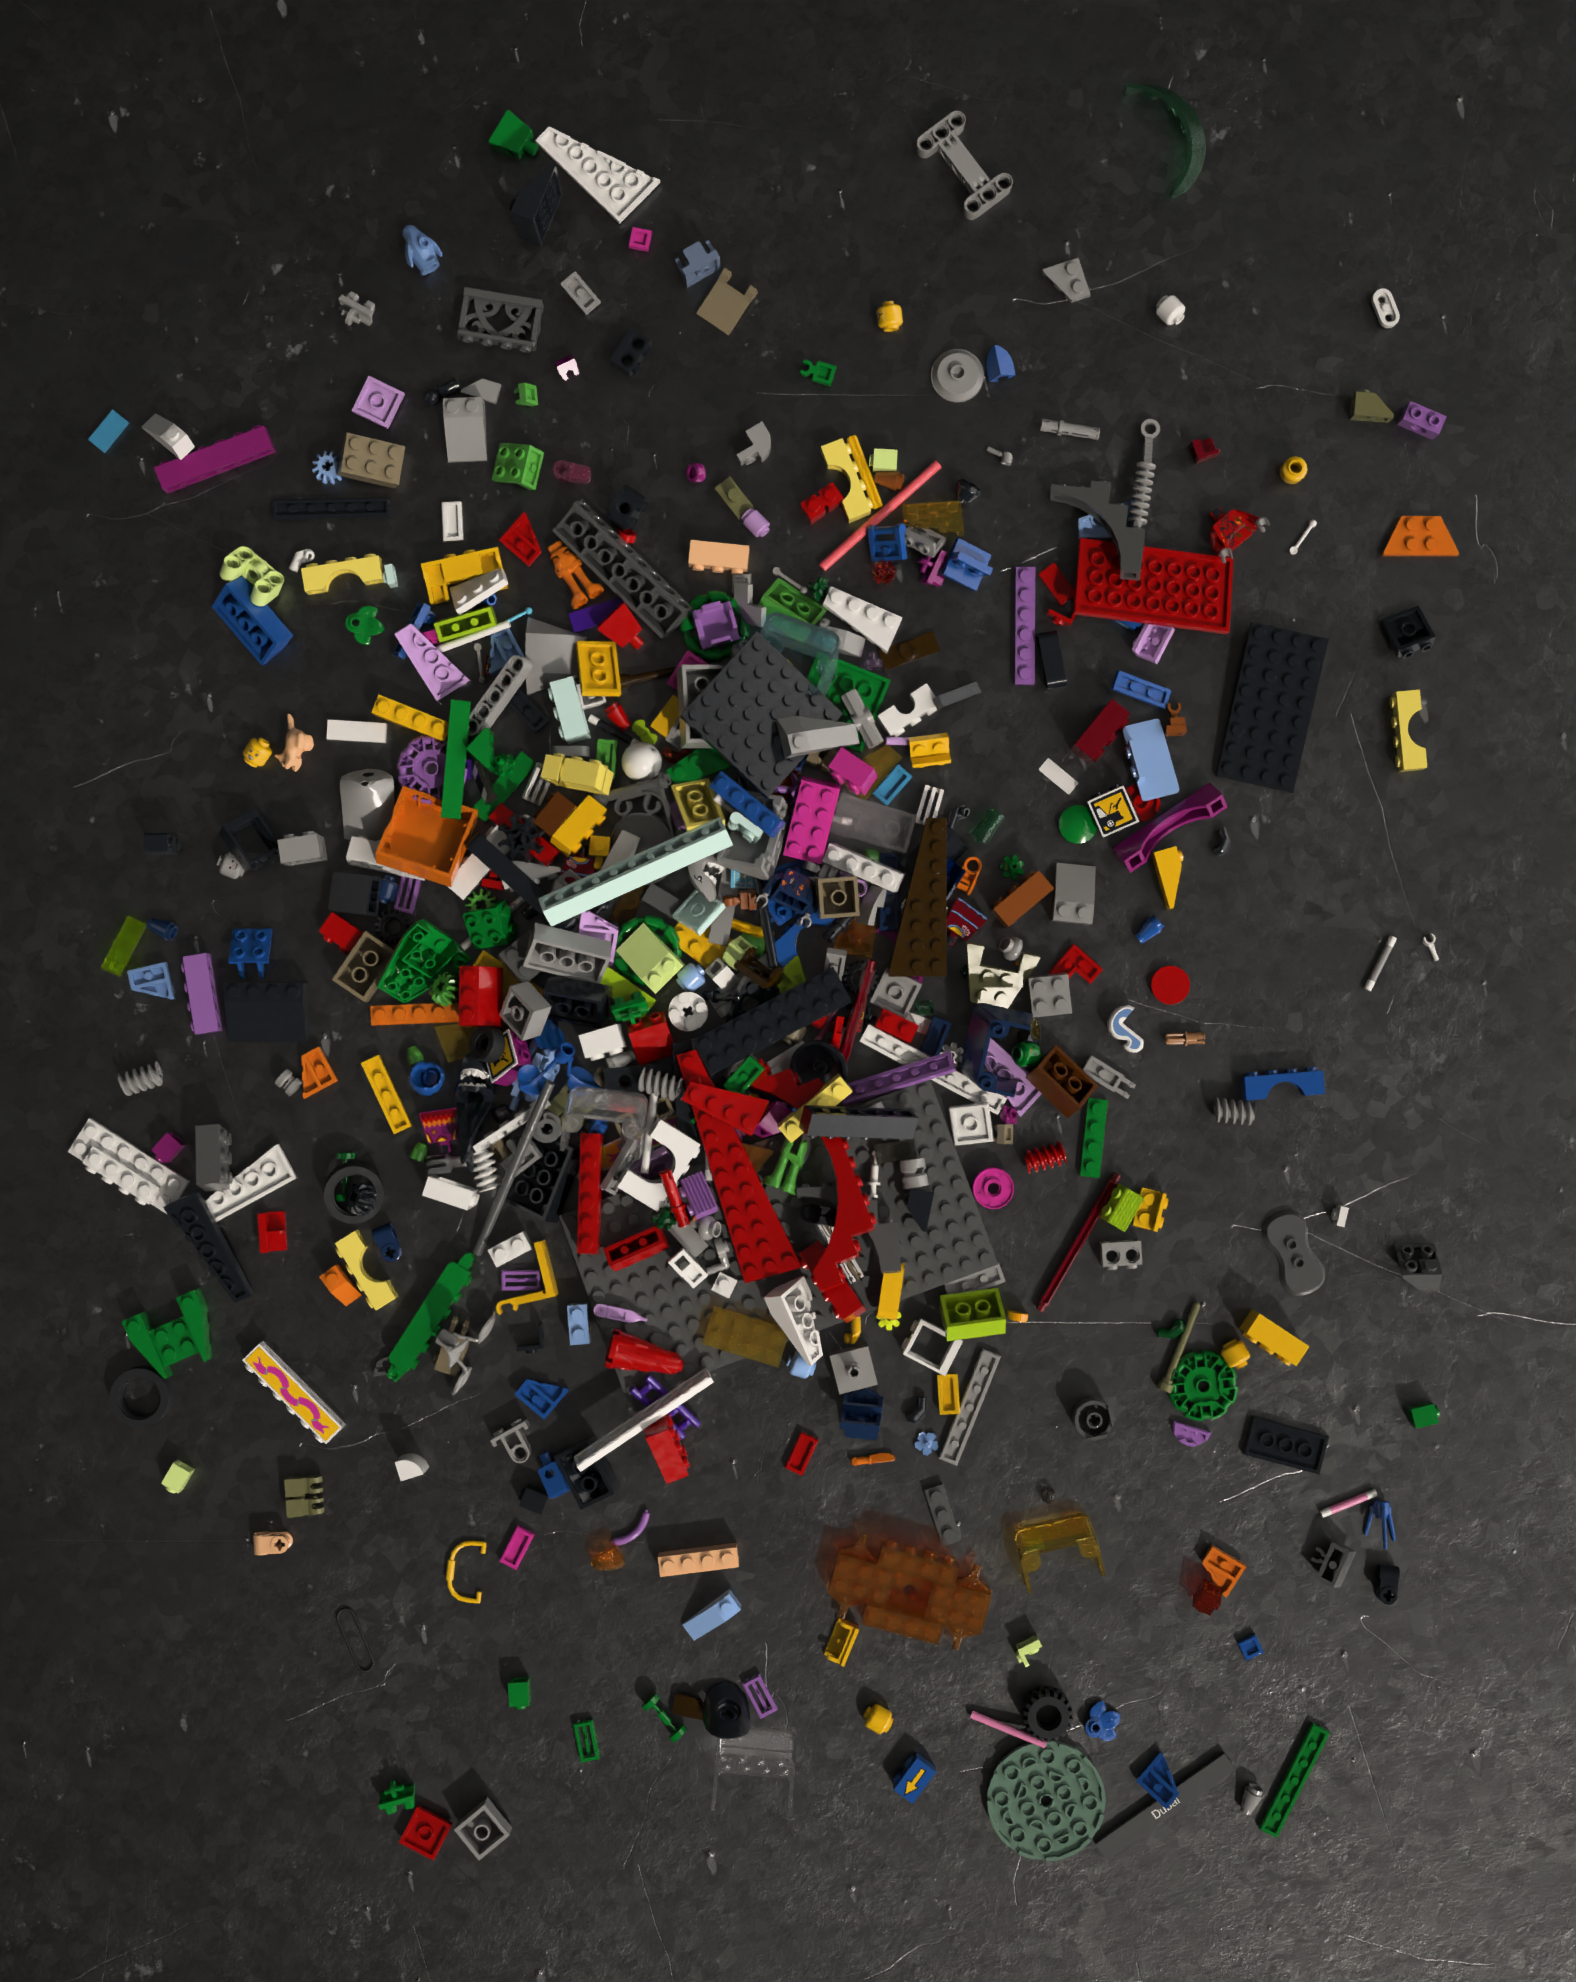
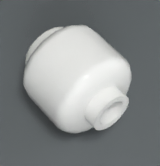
M1166 295L1158 301L1156 314L1166 325L1179 324L1184 319L1185 306L1176 296Z

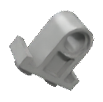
M521 1418L510 1423L511 1427L506 1430L501 1428L493 1433L494 1437L490 1440L493 1447H495L501 1439L511 1459L516 1463H523L528 1460L532 1451L531 1445L521 1429L524 1427L526 1430L530 1427L527 1418L523 1421ZM516 1448H524L526 1455L519 1456L516 1453Z

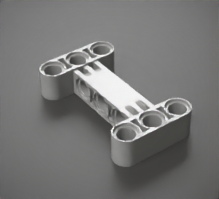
M953 111L918 138L916 153L921 158H928L937 151L941 154L971 194L964 202L963 215L968 220H974L1010 193L1013 179L1007 173H1001L992 180L988 178L957 137L964 130L965 115L961 111ZM958 120L961 124L955 126L952 124V121ZM943 132L945 136L938 137L936 133ZM926 143L930 148L923 149L920 145ZM1005 182L1008 187L1002 188L999 186V183ZM988 193L993 198L987 200L983 197V195ZM973 205L977 210L970 211L967 207Z

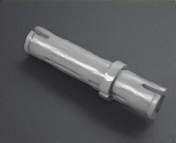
M1042 418L1040 431L1057 433L1058 436L1063 434L1098 440L1100 427H1090L1067 423L1064 420L1053 421Z

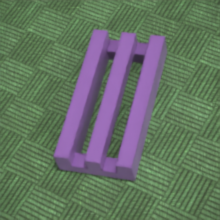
M401 876L393 909L413 914L421 880L416 879L410 908L407 909L414 878H409L403 906L399 907L406 880L405 876Z
M502 1270V1290H541V1270ZM537 1274V1278H506V1275ZM506 1282H537V1285L506 1286Z
M760 1673L742 1682L760 1719L778 1710ZM756 1681H758L760 1686L762 1687L772 1707L771 1709H769L764 1697L762 1696L756 1684ZM750 1684H752L759 1700L761 1701L765 1709V1712L763 1713L748 1686Z

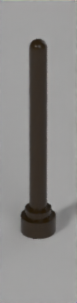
M703 660L709 665L711 664L709 660ZM677 666L629 676V674L625 675V673L619 674L621 690L628 689V686H632V683L669 676Z

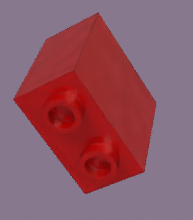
M664 1011L654 1012L643 1018H635L636 1024L633 1025L631 1021L626 1022L628 1034L639 1065L672 1056V1043H674Z

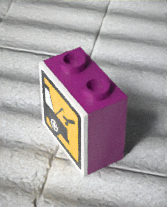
M508 1029L503 1033L505 1037L503 1054L493 1063L486 1062L491 1083L509 1086L517 1080V1073L522 1066L532 1065L526 1040L522 1041L513 1030Z

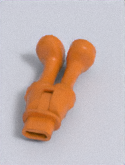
M557 541L548 547V551L551 554L550 558L553 561L556 575L559 578H563L571 589L573 596L571 606L573 609H578L587 603L588 598L579 588L572 573L580 580L590 599L601 595L604 592V588L601 584L593 583L582 570V561L579 557L568 550L567 546L564 547L561 541Z

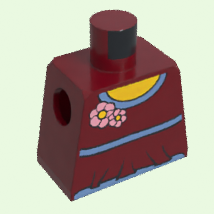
M582 845L575 856H566L560 876L569 869L573 870L581 878L596 873L594 868L595 859L587 857L589 846ZM573 877L565 878V882L568 884L576 882Z
M957 897L947 915V944L952 947L958 938L966 942L988 918Z

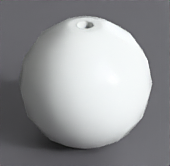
M644 741L633 743L625 749L622 755L623 771L630 779L637 782L653 779L658 775L662 766V757L657 748Z

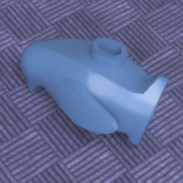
M414 225L405 226L402 229V233L406 242L405 260L407 264L413 267L414 263L420 270L421 275L434 272L440 265L437 255L442 257L440 248L431 238L427 237Z

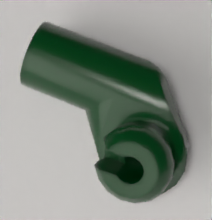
M1176 1319L1172 1327L1158 1328L1157 1337L1176 1338L1184 1332V1321Z

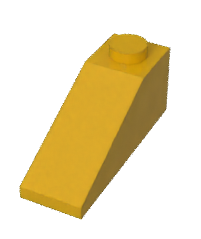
M1177 846L1151 854L1167 910L1174 908L1182 867L1181 861H1183L1182 852L1180 849L1177 850Z

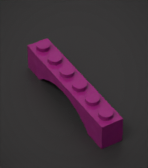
M1208 783L1113 847L1119 862L1131 873L1147 862L1154 847L1171 831L1193 821L1212 818L1226 809L1225 799L1220 791L1211 783Z

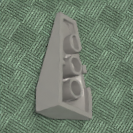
M801 716L776 719L785 759L859 744L855 724Z

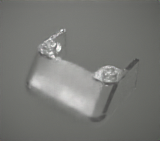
M582 1086L572 1088L568 1094L562 1121L560 1151H564L569 1144L570 1132L579 1131L583 1125V1118L622 1123L623 1135L628 1139L637 1140L635 1159L639 1160L644 1147L648 1107L647 1098L641 1093Z

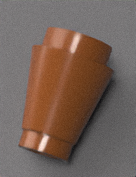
M877 471L874 483L895 491L897 489L901 490L904 483V474H900V471Z

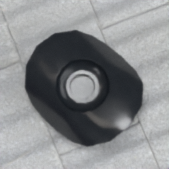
M727 1682L715 1685L706 1695L703 1703V1722L706 1730L711 1735L721 1739H736L748 1734L751 1725L749 1703L745 1693L737 1685Z

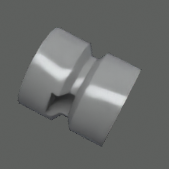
M924 1157L899 1161L900 1171L904 1173L902 1177L903 1189L929 1185L927 1174L923 1171L926 1169Z

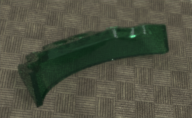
M1126 84L1123 90L1124 96L1134 92H1143L1148 99L1162 98L1171 106L1187 140L1188 151L1184 170L1169 195L1173 198L1189 191L1202 170L1206 153L1205 134L1198 115L1187 101L1169 89L1152 84Z

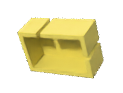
M554 753L553 755L546 754L541 778L554 786L609 796L614 773L608 769V766L601 764V761L590 759L587 762L583 761L581 757L572 756L570 759L565 758L563 754Z

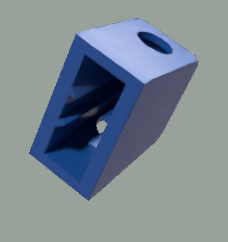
M549 1452L538 1456L542 1468L537 1471L549 1499L557 1498L569 1492L570 1488L557 1462H553ZM551 1469L554 1471L553 1477L550 1476Z

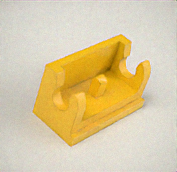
M838 1617L824 1652L828 1660L845 1666L859 1632V1625Z

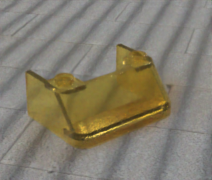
M1084 1513L1021 1526L1014 1532L1015 1545L1028 1593H1032L1028 1573L1039 1569L1041 1565L1040 1554L1078 1545L1083 1557L1095 1558L1101 1576H1106L1092 1522Z

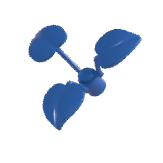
M547 1019L541 1035L534 1037V1041L543 1050L550 1048L552 1052L555 1051L554 1060L541 1073L534 1065L527 1064L522 1066L517 1073V1083L520 1090L529 1095H540L543 1085L547 1080L543 1075L556 1062L559 1064L568 1062L566 1075L569 1079L567 1080V1086L574 1095L587 1097L599 1092L602 1089L601 1086L594 1081L593 1076L582 1067H573L571 1069L575 1048L571 1043L565 1042L564 1034L560 1028Z

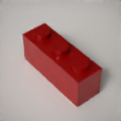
M654 1226L603 1248L609 1267L616 1272L670 1247L663 1230Z

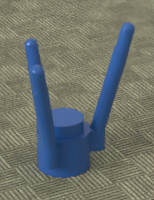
M1374 1501V1506H1369V1515L1364 1535L1368 1534L1373 1514H1375V1518H1382L1383 1548L1386 1550V1518H1388L1392 1541L1396 1540L1390 1502Z

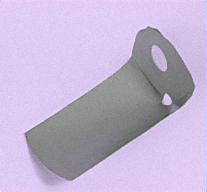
M363 769L342 776L340 780L344 839L351 840L352 836H365L369 840H381L393 815V776L377 769ZM363 773H374L370 777L362 776ZM368 782V785L362 786L361 783Z

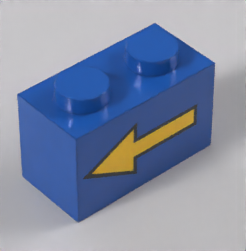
M915 1753L913 1757H908L901 1773L898 1772L892 1780L893 1790L912 1804L936 1773L935 1766L918 1753Z

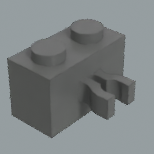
M1332 1542L1328 1552L1321 1547H1316V1551L1320 1552L1321 1556L1325 1558L1318 1559L1312 1557L1311 1559L1315 1563H1322L1316 1579L1333 1588L1341 1587L1357 1551L1340 1542Z

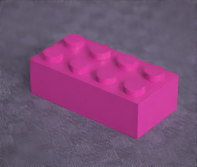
M803 775L783 855L822 864L841 788L840 784Z

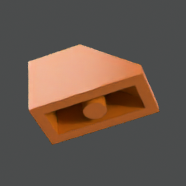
M340 1263L319 1276L328 1290L345 1306L362 1295Z

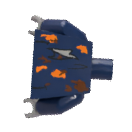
M794 867L786 869L784 873L780 872L772 876L762 890L763 894L754 900V904L759 899H762L764 904L761 908L765 907L768 904L767 897L770 895L771 900L802 915L804 914L803 917L797 919V926H801L804 920V928H807L812 924L810 914H813L817 897L812 888V880L802 875L803 870L801 868Z

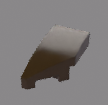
M678 1692L675 1694L672 1714L703 1720V1701L701 1698L697 1700L696 1697Z

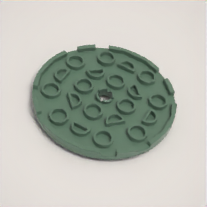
M1051 1740V1742L1046 1743L1045 1748L1028 1742L1013 1749L998 1763L988 1784L987 1809L995 1832L1005 1845L1018 1852L1019 1855L1032 1860L1056 1861L1078 1853L1091 1842L1092 1837L1099 1830L1104 1818L1105 1790L1096 1767L1081 1751L1060 1741ZM1043 1795L1051 1797L1050 1804L1043 1805L1041 1803Z

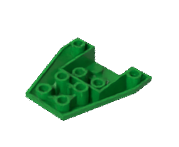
M422 919L416 921L402 935L376 986L406 1004L431 989L430 985L434 984V979H438L439 974L443 975L447 972L454 975L459 972L460 966H465L471 957L450 935Z

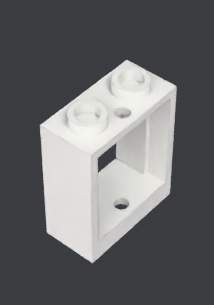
M438 1175L428 1176L422 1196L469 1210L474 1205H477L480 1194H477V1188Z
M920 1317L918 1321L914 1320L910 1331H912L910 1337L904 1339L901 1345L902 1353L945 1376L963 1340H954L950 1343L940 1365L910 1351L923 1325L946 1337L944 1329Z

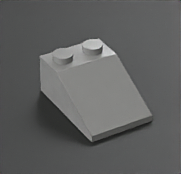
M443 398L448 463L487 461L486 417L483 398Z
M1056 863L1051 921L1091 925L1093 923L1096 866Z

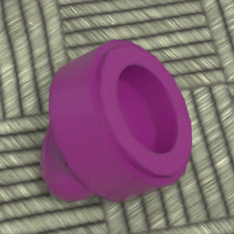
M690 463L686 470L688 480L696 483L705 480L706 471L703 464Z

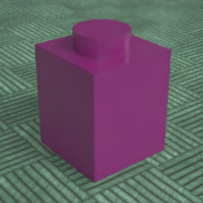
M167 1132L152 1148V1151L155 1153L154 1157L158 1161L169 1163L186 1144L173 1132Z

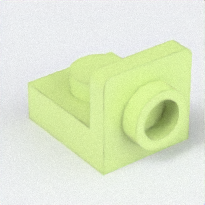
M1037 1634L1016 1644L1018 1651L1015 1652L1019 1663L1024 1662L1025 1667L1029 1666L1025 1655H1032L1042 1647Z

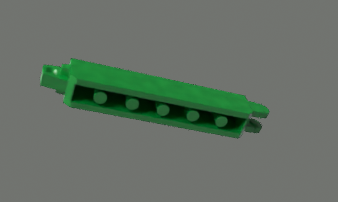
M468 1252L464 1254L459 1262L455 1260L448 1263L389 1355V1361L392 1363L386 1375L389 1379L397 1382L405 1372L407 1373L410 1369L414 1370L420 1361L417 1359L421 1352L425 1353L430 1346L428 1340L431 1336L435 1337L441 1328L439 1323L442 1319L446 1320L452 1311L449 1309L451 1304L458 1302L462 1296L460 1290L463 1286L467 1287L473 1278L470 1276L473 1272L470 1267L474 1263V1259H476L473 1253Z

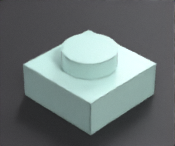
M392 564L384 565L385 571H382L384 583H387L390 588L399 587L395 567Z

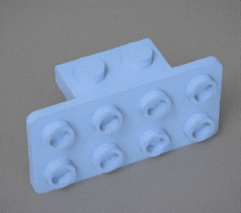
M1156 718L1125 726L1122 729L1126 744L1125 753L1127 759H1130L1132 765L1130 766L1131 774L1136 779L1141 800L1148 801L1178 793L1179 785L1160 720Z

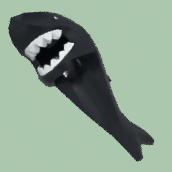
M469 1052L464 1057L459 1069L454 1099L457 1106L461 1141L460 1162L461 1164L466 1163L471 1174L474 1171L473 1145L477 1131H481L482 1122L493 1104L496 1086L495 1083H491L486 1062L476 1060Z

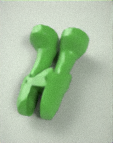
M786 1138L781 1146L779 1160L771 1175L765 1176L762 1183L779 1189L789 1160L791 1165L780 1190L797 1196L796 1177L799 1168L802 1169L808 1141L802 1139L796 1153L790 1150L793 1142L790 1143Z

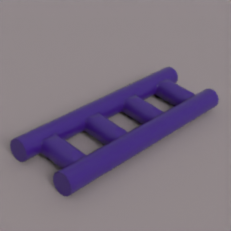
M650 1374L645 1375L644 1380L647 1383L640 1389H637L635 1386H631L629 1392L645 1407H648L669 1393ZM654 1388L660 1395L653 1401H650L645 1394ZM681 1404L667 1414L673 1417L679 1412L685 1417L678 1425L675 1423L673 1425L674 1430L677 1429L680 1438L683 1439L686 1436V1433L683 1431L690 1424L697 1428L701 1422Z

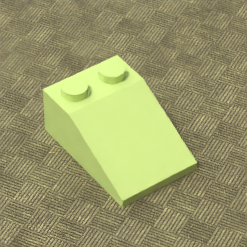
M645 923L616 949L617 953L655 994L685 965Z

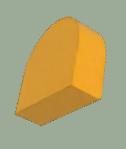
M1008 1310L1007 1318L1013 1321L1026 1322L1028 1320V1313Z

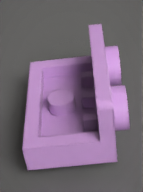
M1143 623L1139 636L1132 644V651L1137 657L1158 664L1175 629L1173 627Z

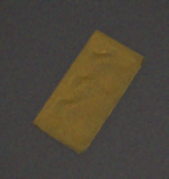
M714 1305L703 1344L778 1368L788 1337L779 1325Z

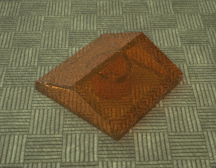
M854 919L847 926V930L844 933L841 932L835 939L834 949L846 950L847 954L872 958L877 922H874V926L857 923L855 922L856 919Z

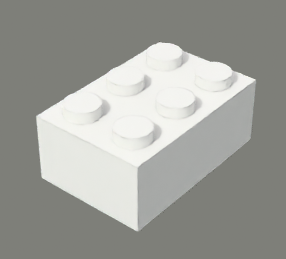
M621 1024L578 1035L585 1058H590L591 1061L605 1058V1053L608 1052L610 1055L624 1052L623 1048L628 1047Z

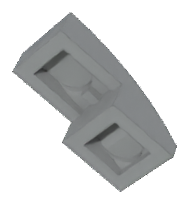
M871 885L860 904V916L856 917L855 922L874 926L877 907H884L887 889Z

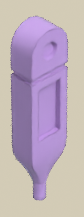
M602 1303L594 1307V1314L599 1317L627 1323L641 1320L647 1321L648 1319L631 1309Z

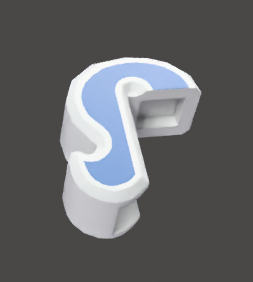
M1125 1005L1119 1006L1110 1014L1107 1020V1030L1115 1039L1126 1041L1122 1045L1123 1049L1128 1052H1138L1143 1048V1039L1123 1024V1021L1135 1007Z

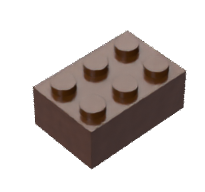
M1057 1045L1041 1057L1040 1062L1025 1077L1067 1119L1083 1106L1098 1087Z

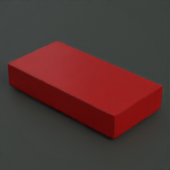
M1055 563L1038 574L1060 606L1075 596L1074 588Z
M801 1431L784 1468L803 1476L819 1439Z

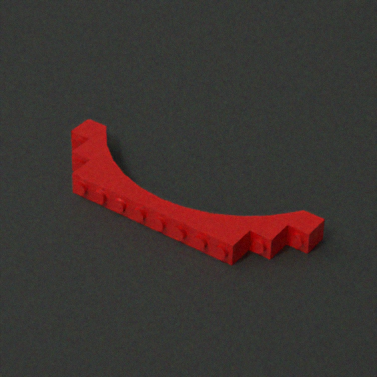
M761 1058L757 1061L765 1069L748 1088L774 1096L797 1110L812 1099L826 1082L822 1083L820 1078L798 1086L801 1083L797 1072L793 1073L791 1068L769 1076V1074H772L769 1063H765ZM821 1136L833 1162L838 1191L835 1226L824 1254L812 1271L821 1292L844 1284L845 1273L842 1266L838 1267V1265L860 1257L859 1251H861L858 1239L854 1240V1237L875 1230L874 1224L877 1223L874 1213H870L867 1205H870L869 1198L866 1193H862L860 1188L863 1186L860 1175L855 1174L854 1168L857 1167L853 1156L849 1157L847 1149L850 1148L848 1141L842 1137L829 1139Z

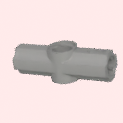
M851 690L841 696L850 714L849 717L852 723L855 724L856 730L860 732L868 749L882 743L884 740L874 724L875 720L868 707H865L857 690Z

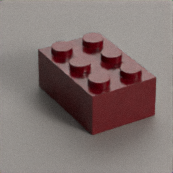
M1111 699L1071 747V750L1088 764L1092 760L1096 762L1105 752L1102 748L1104 746L1108 747L1117 737L1115 732L1117 730L1120 732L1130 721L1127 717L1131 713Z

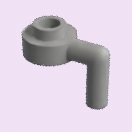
M721 1238L714 1239L721 1263L706 1267L708 1275L730 1267L726 1252H729L726 1240L722 1241Z

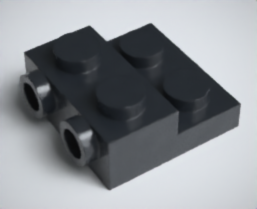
M1419 605L1382 619V625L1390 638L1389 644L1397 658L1403 657L1407 659L1418 650L1425 652L1433 647L1436 636Z

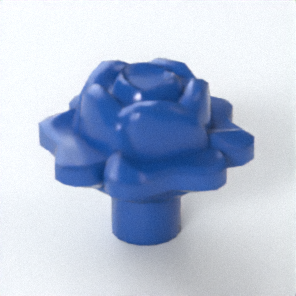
M593 1116L590 1117L588 1123L591 1126L588 1133L603 1135L608 1130V1119L603 1116L599 1119H595Z

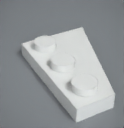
M502 568L450 588L454 607L459 615L508 585L506 574Z

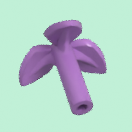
M793 772L790 773L792 781L790 786L779 785L774 790L777 793L790 794L786 800L788 806L796 801L799 792L798 779Z

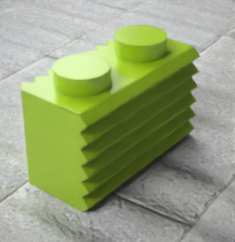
M1118 1184V1187L1112 1191V1198L1103 1207L1100 1218L1125 1232L1143 1202L1144 1197Z

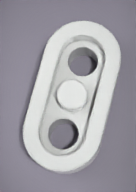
M1377 290L1371 299L1374 311L1382 327L1392 328L1399 321V311L1389 290ZM1378 298H1382L1384 303H1380ZM1385 316H1389L1391 321H1387Z

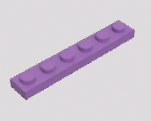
M1016 567L1014 685H1034L1035 567Z
M948 1051L848 1083L853 1092L843 1099L842 1102L844 1106H848L956 1072L952 1053Z

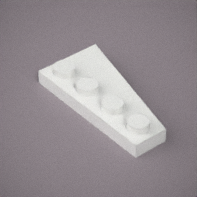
M830 587L823 603L827 610L842 621L847 622L852 626L851 628L857 632L859 631L867 640L876 644L887 654L903 617L834 587Z

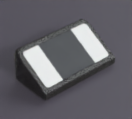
M474 761L472 775L485 805H488L497 800L498 796L486 767L480 761Z

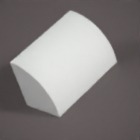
M413 1453L401 1455L395 1461L400 1481L423 1475L429 1468L428 1463L423 1457Z

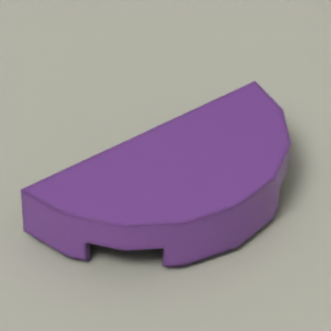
M1173 1420L1172 1429L1174 1435L1186 1446L1195 1447L1207 1441L1211 1435L1210 1431Z

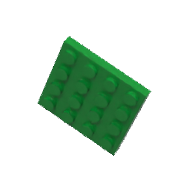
M820 651L817 652L807 677L843 713L837 722L851 724L853 723L849 717L850 714L841 696L856 689L865 707H868L875 720L891 681ZM857 731L859 744L846 747L862 753L865 742L860 732Z

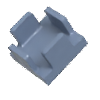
M709 240L705 241L708 253H706L699 241L683 250V254L687 259L684 262L686 267H683L678 257L674 259L675 266L687 288L721 269L720 256L716 249L714 250Z

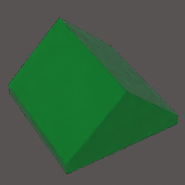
M484 728L466 749L490 772H494V733L489 728Z

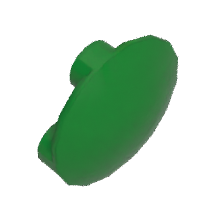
M1073 805L1061 814L1059 830L1066 841L1080 844L1089 841L1095 835L1097 823L1092 811L1088 807Z

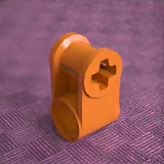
M969 857L964 861L962 869L965 873L955 887L967 892L969 896L982 867L981 861L977 857ZM970 860H974L978 864L975 871H970L967 868V863Z

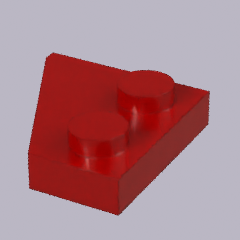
M525 512L499 539L503 545L528 567L542 553Z

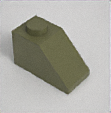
M1358 390L1351 397L1350 420L1389 423L1394 417L1392 411L1376 393H1370V390Z

